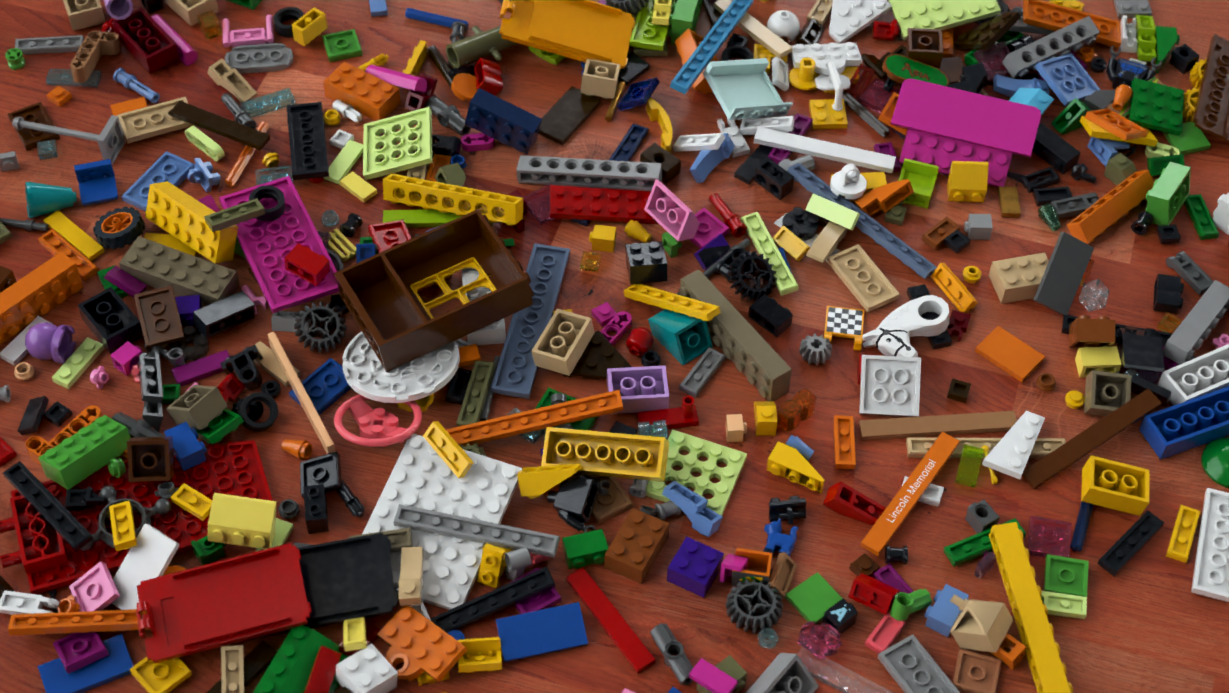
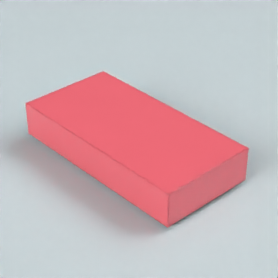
M888 612L865 641V646L878 654L888 649L902 631L906 622L894 619Z

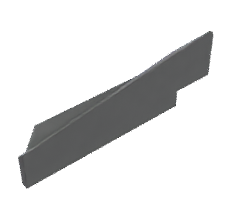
M154 346L151 352L147 354L145 352L139 356L138 362L142 401H144L142 418L159 432L163 419V388L159 347Z

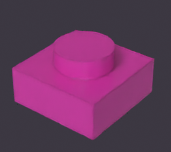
M608 302L591 310L592 316L601 327L608 324L617 314Z

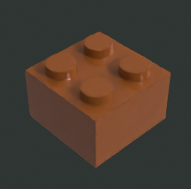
M1087 315L1078 316L1069 325V348L1111 347L1115 343L1116 320H1110V317L1100 316L1098 319H1090V316Z

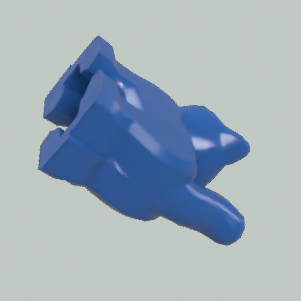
M780 518L778 521L766 524L764 531L768 534L767 545L763 552L772 553V556L774 551H779V553L785 552L790 557L795 547L798 527L793 526L790 529V535L781 534L782 525Z

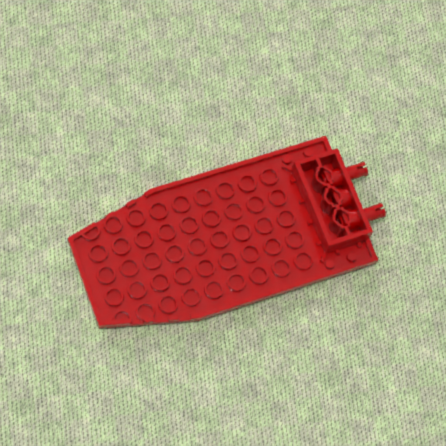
M255 440L229 442L228 445L214 443L210 444V446H205L207 450L204 453L206 461L183 471L174 456L175 477L171 481L129 482L128 459L122 461L125 464L126 473L122 474V477L116 478L112 476L108 470L109 464L70 488L87 489L90 486L100 496V491L103 487L112 486L117 492L116 500L132 499L147 508L154 507L155 503L162 499L161 496H155L154 492L158 490V485L163 482H173L175 488H180L185 483L213 500L214 493L273 501ZM52 480L42 482L46 489L65 507L67 489ZM17 490L10 491L13 515L11 518L0 520V534L16 530L19 551L0 555L3 569L12 565L23 564L31 594L37 595L71 585L100 561L106 563L110 573L119 570L130 548L116 552L115 548L108 546L100 540L95 542L88 551L80 549L75 551ZM167 499L171 503L170 512L166 515L156 514L150 517L151 526L180 544L175 554L193 550L191 541L195 540L196 542L208 535L210 514L202 521L173 503L171 499ZM108 502L97 507L69 512L93 535L98 530L99 516L104 507L108 505ZM132 510L135 530H137L142 522V516ZM109 518L106 523V530L113 535L111 518Z

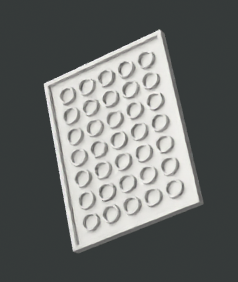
M412 434L411 438L407 439L362 534L404 529V527L394 526L393 523L399 504L500 524L517 487V473L523 468L463 449L474 464L464 478H458L423 436ZM411 529L413 547H423L422 601L447 610L466 603L479 573L485 544ZM401 551L390 553L395 588L399 587Z

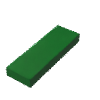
M1188 195L1184 204L1200 240L1218 238L1219 232L1202 195Z

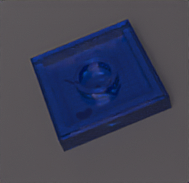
M652 78L631 84L617 104L619 110L646 104L660 83L659 80Z

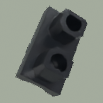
M798 495L791 496L785 501H781L779 498H771L769 502V521H778L780 518L781 521L787 520L788 525H792L794 519L806 518L805 498L800 499Z

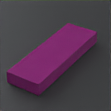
M227 350L171 369L176 383L183 386L224 371L220 363L230 357Z

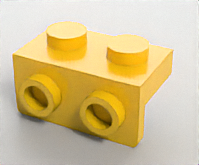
M500 637L458 640L467 648V652L458 660L459 673L502 670Z

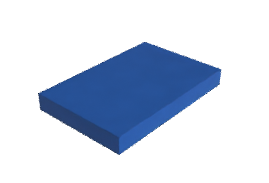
M332 358L302 381L319 415L351 389L345 379L343 366ZM292 389L289 392V397L300 404Z

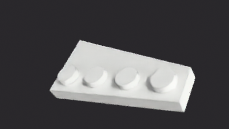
M1026 411L985 457L982 465L1021 479L1045 417Z

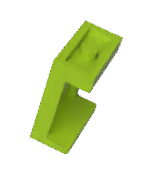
M904 159L898 181L908 179L914 193L904 199V203L928 209L937 180L939 166Z

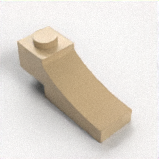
M223 59L209 67L207 74L218 86L221 85L227 89L243 105L256 97L257 92L235 68L231 69Z
M423 547L401 548L398 598L400 605H422Z

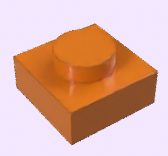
M57 86L46 95L47 100L58 107H61L72 98L71 92L61 86Z

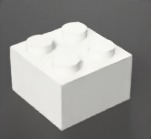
M371 643L367 648L361 649L336 665L335 680L342 688L346 686L351 693H388L397 687L398 672Z

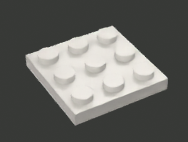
M862 355L859 414L918 417L921 358Z

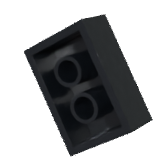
M112 287L77 305L82 320L104 345L110 355L127 341L133 343L143 337L140 321Z

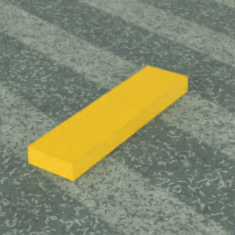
M59 210L43 220L44 224H48L50 229H54L90 261L105 252L99 243Z

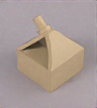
M954 594L950 602L958 606L961 612L950 632L958 646L963 649L996 653L1014 621L1006 605L1001 602L963 600Z

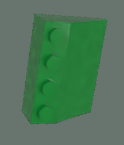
M304 625L294 627L290 630L253 693H304L319 647L321 646L342 653L339 663L353 654L348 651L345 652L344 648L314 629ZM336 672L328 693H335L340 685L335 680Z

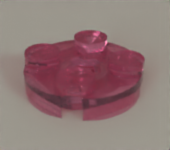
M815 621L802 625L797 640L800 646L813 653L818 659H825L826 656L838 653L842 641H840V633L835 628L826 623H822L821 626L814 625Z

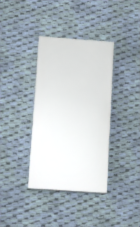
M146 523L136 538L137 546L130 548L113 578L120 597L113 601L112 604L121 610L137 609L136 604L139 602L137 585H141L140 581L162 576L180 546L179 543Z

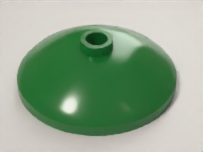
M1219 438L1210 442L1205 447L1201 463L1209 478L1217 484L1229 488V438Z

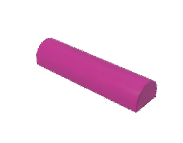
M160 15L150 16L176 43L180 60L187 66L194 63L198 57L197 52Z
M369 65L365 71L392 85L424 93L427 89V81L421 77L376 65Z

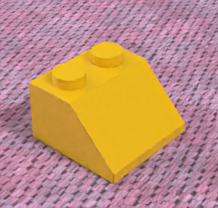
M952 161L947 182L948 201L984 202L987 192L988 162Z

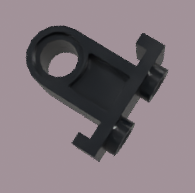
M256 345L246 347L242 352L230 356L220 363L227 375L235 370L238 378L247 389L255 390L261 386L263 379L254 359L259 358L262 360L263 356Z

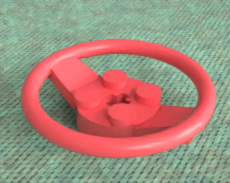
M358 394L346 400L338 408L334 417V425L337 432L349 442L369 447H386L395 443L401 444L405 439H410L411 435L416 432L421 424L422 411L415 401L403 402L413 410L414 420L408 428L399 427L398 417L392 413L385 412L384 408L373 410L364 402L369 399ZM347 410L350 411L359 425L360 437L348 432L342 424L343 415Z

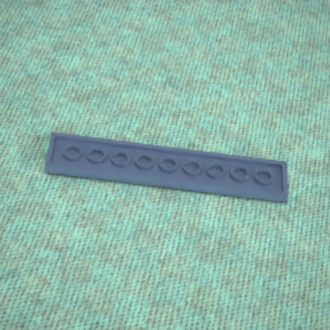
M534 243L526 269L531 279L529 286L534 293V296H532L533 305L514 313L491 387V391L494 393L530 399L538 370L531 351L553 316L570 257V249Z

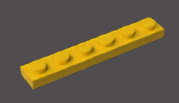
M633 284L624 290L626 298L640 301L647 305H654L661 309L671 310L675 313L688 315V317H695L702 321H710L720 314L719 306L643 284Z

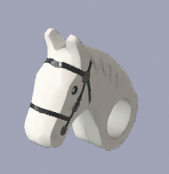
M934 295L922 296L903 304L891 312L876 330L867 332L862 336L865 341L863 343L864 348L877 347L886 356L918 357L917 351L910 344V337L938 336L946 331L949 325L948 304L941 297ZM926 312H935L940 315L934 320H926L921 317Z

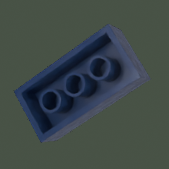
M480 88L470 101L465 124L525 154L529 153L536 142L542 118Z

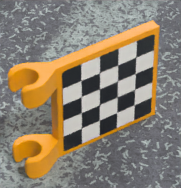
M827 306L824 339L829 338L831 344L832 336L854 339L853 350L861 351L864 310Z

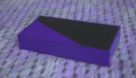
M718 234L698 250L694 256L704 270L726 254L730 246L723 234Z

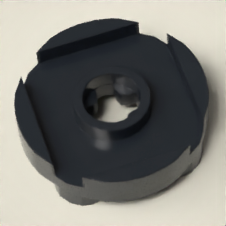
M795 207L793 211L785 214L782 226L784 225L798 238H807L809 240L817 234L819 219L813 213L800 207Z

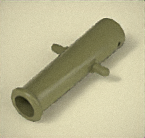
M474 26L472 30L476 35L447 44L446 54L452 67H464L490 55L497 61H501L502 56L499 51L517 43L501 38L502 34L499 33L501 26L487 31H481L478 26Z

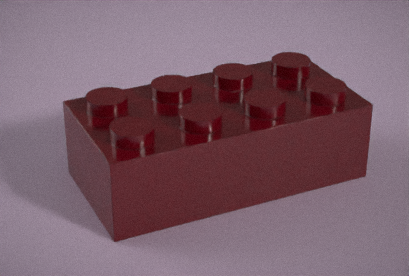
M142 7L133 11L126 19L112 21L114 32L119 35L120 42L150 74L180 59L176 43Z

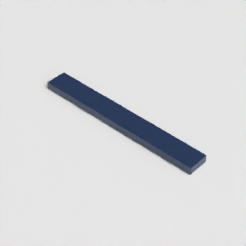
M633 123L609 160L631 161L648 135L649 129ZM571 219V221L586 227L591 222V220Z

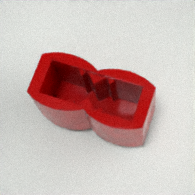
M480 58L474 68L476 87L496 96L502 91L504 86L500 64Z

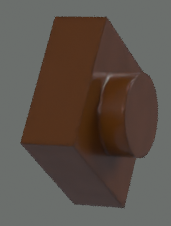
M864 553L850 564L849 569L856 576L863 573L872 577L873 573L878 571L880 566Z

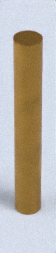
M623 81L619 82L615 97L612 99L605 116L607 122L612 120L626 85Z

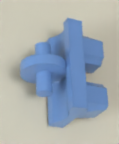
M195 158L196 165L194 169L189 170L188 180L191 183H200L206 192H210L213 185H219L220 175L212 173L213 165L210 162H202L200 158Z

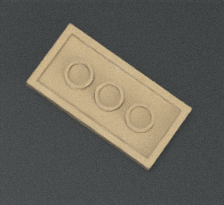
M186 97L117 115L127 143L194 126L170 115V111L179 101L188 104Z
M859 244L827 258V263L867 313L899 299V292Z

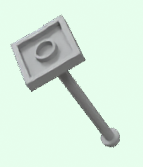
M111 115L100 135L24 121L23 117H15L12 123L13 127L17 130L28 128L97 141L103 160L111 159L112 165L126 143L119 117Z

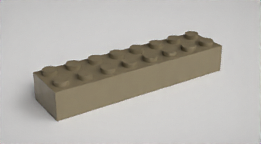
M699 269L681 278L679 288L681 296L720 307V314L712 320L706 321L713 343L721 348L726 358L731 359L737 370L747 377L748 382L758 389L760 395L768 401H775L789 393L792 369Z

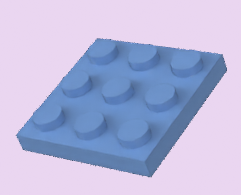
M1072 53L1038 62L1035 66L1040 76L1044 78L1064 106L1069 105L1075 98L1082 101L1096 90H1100Z

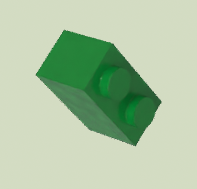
M603 529L562 538V549L568 569H579L586 565L604 562V555L608 550V545Z

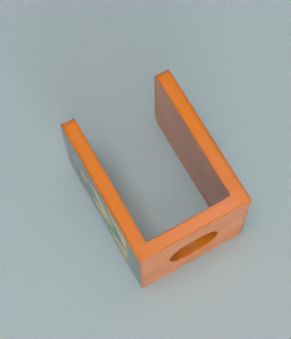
M736 548L735 555L748 558V567L766 569L767 573L733 570L731 585L736 586L738 582L744 585L745 579L752 582L754 578L756 582L760 583L763 580L764 585H768L772 553Z

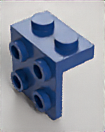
M111 159L74 166L82 205L118 199L115 173Z

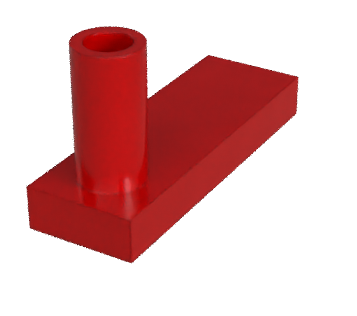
M685 396L683 398L682 407L637 412L640 433L699 426L697 410L692 396Z

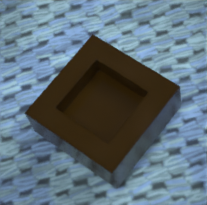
M952 379L947 398L966 403L971 383Z

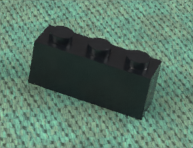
M1039 124L1032 151L1060 173H1066L1078 164L1081 152L1045 125Z
M243 291L194 311L193 326L205 339L253 319L255 304Z

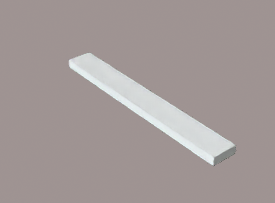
M757 127L754 137V143L847 164L853 163L856 166L888 173L893 172L896 157L763 127Z

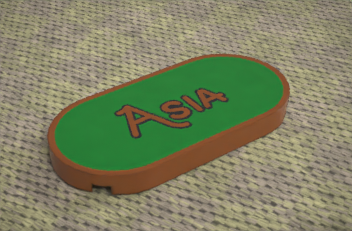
M900 54L888 55L882 64L883 71L888 73L887 76L901 84L906 79L912 78L942 86L949 85L948 77L940 69Z

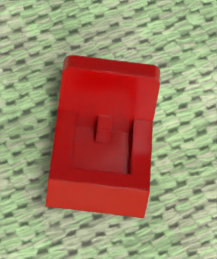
M893 19L891 23L880 21L873 23V39L893 41L896 35L898 36L899 34L897 19Z

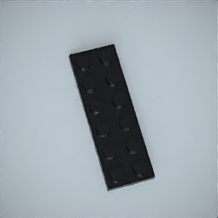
M322 102L287 105L293 180L329 177Z

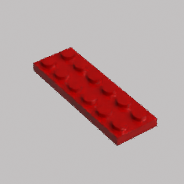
M550 185V218L611 222L637 220L639 223L658 224L644 210L651 191Z

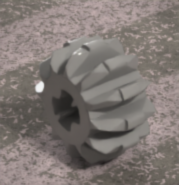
M814 333L813 337L807 335L805 339H802L799 353L802 355L803 361L808 360L809 365L815 363L817 366L819 362L825 364L826 360H829L831 357L832 344H830L829 338L824 339L823 334L816 336Z

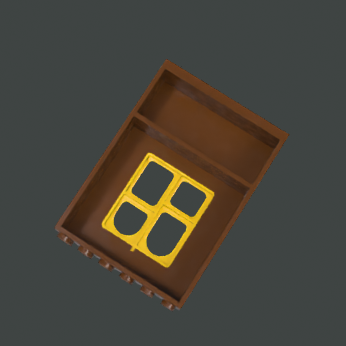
M479 209L334 273L344 304L386 372L533 305L532 296H534V293L529 286L531 279L528 273L523 272L520 262L514 260L512 251L510 249L507 250L503 238L498 237L495 227L490 226L487 216L482 215ZM466 268H473L479 272V277L476 281L454 291L450 289L444 280L445 277ZM437 283L444 295L424 303L417 290L429 284ZM480 287H486L492 291L473 301H469L466 296L467 292ZM454 298H458L463 304L435 318L430 313L432 308Z

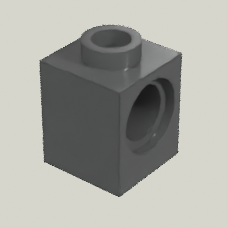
M985 500L979 503L974 502L968 507L965 520L977 534L992 528V525L998 524L1000 517Z

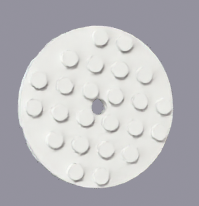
M361 331L347 345L342 358V368L347 383L358 394L382 403L410 402L437 392L453 378L459 366V348L455 340L386 372Z

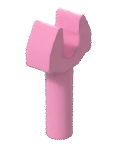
M247 284L243 285L242 291L255 304L254 314H258L256 305H261L266 310L267 303L265 297H256Z

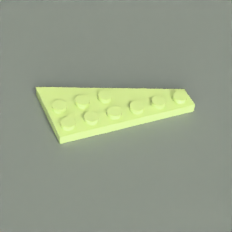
M888 0L892 5L891 11L894 18L897 19V25H899L904 41L907 40L908 28L945 30L1001 14L997 0Z

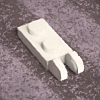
M721 118L718 119L717 125L720 132L723 134L728 133L735 147L731 152L732 157L750 154V148L735 124V120H728L727 118L729 127L726 128L724 121Z
M5 590L0 599V613L11 615L54 613L42 609V606L58 608L59 601L43 597L42 595Z

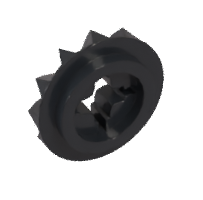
M238 398V401L233 403L231 411L239 414V408L244 399ZM260 401L249 404L250 408L247 415L253 422L258 420L263 414L264 408Z

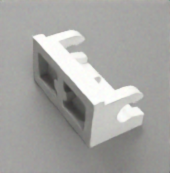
M1122 15L1120 22L1121 45L1119 47H1121V52L1136 53V18H1133V22L1129 24L1127 23L1126 15Z

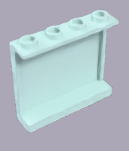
M767 58L711 61L707 65L703 75L728 120L786 116L793 103H783L765 71L769 65Z

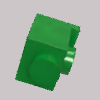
M208 535L196 542L195 540L191 541L193 552L202 566L226 556L224 552L226 544L208 541Z

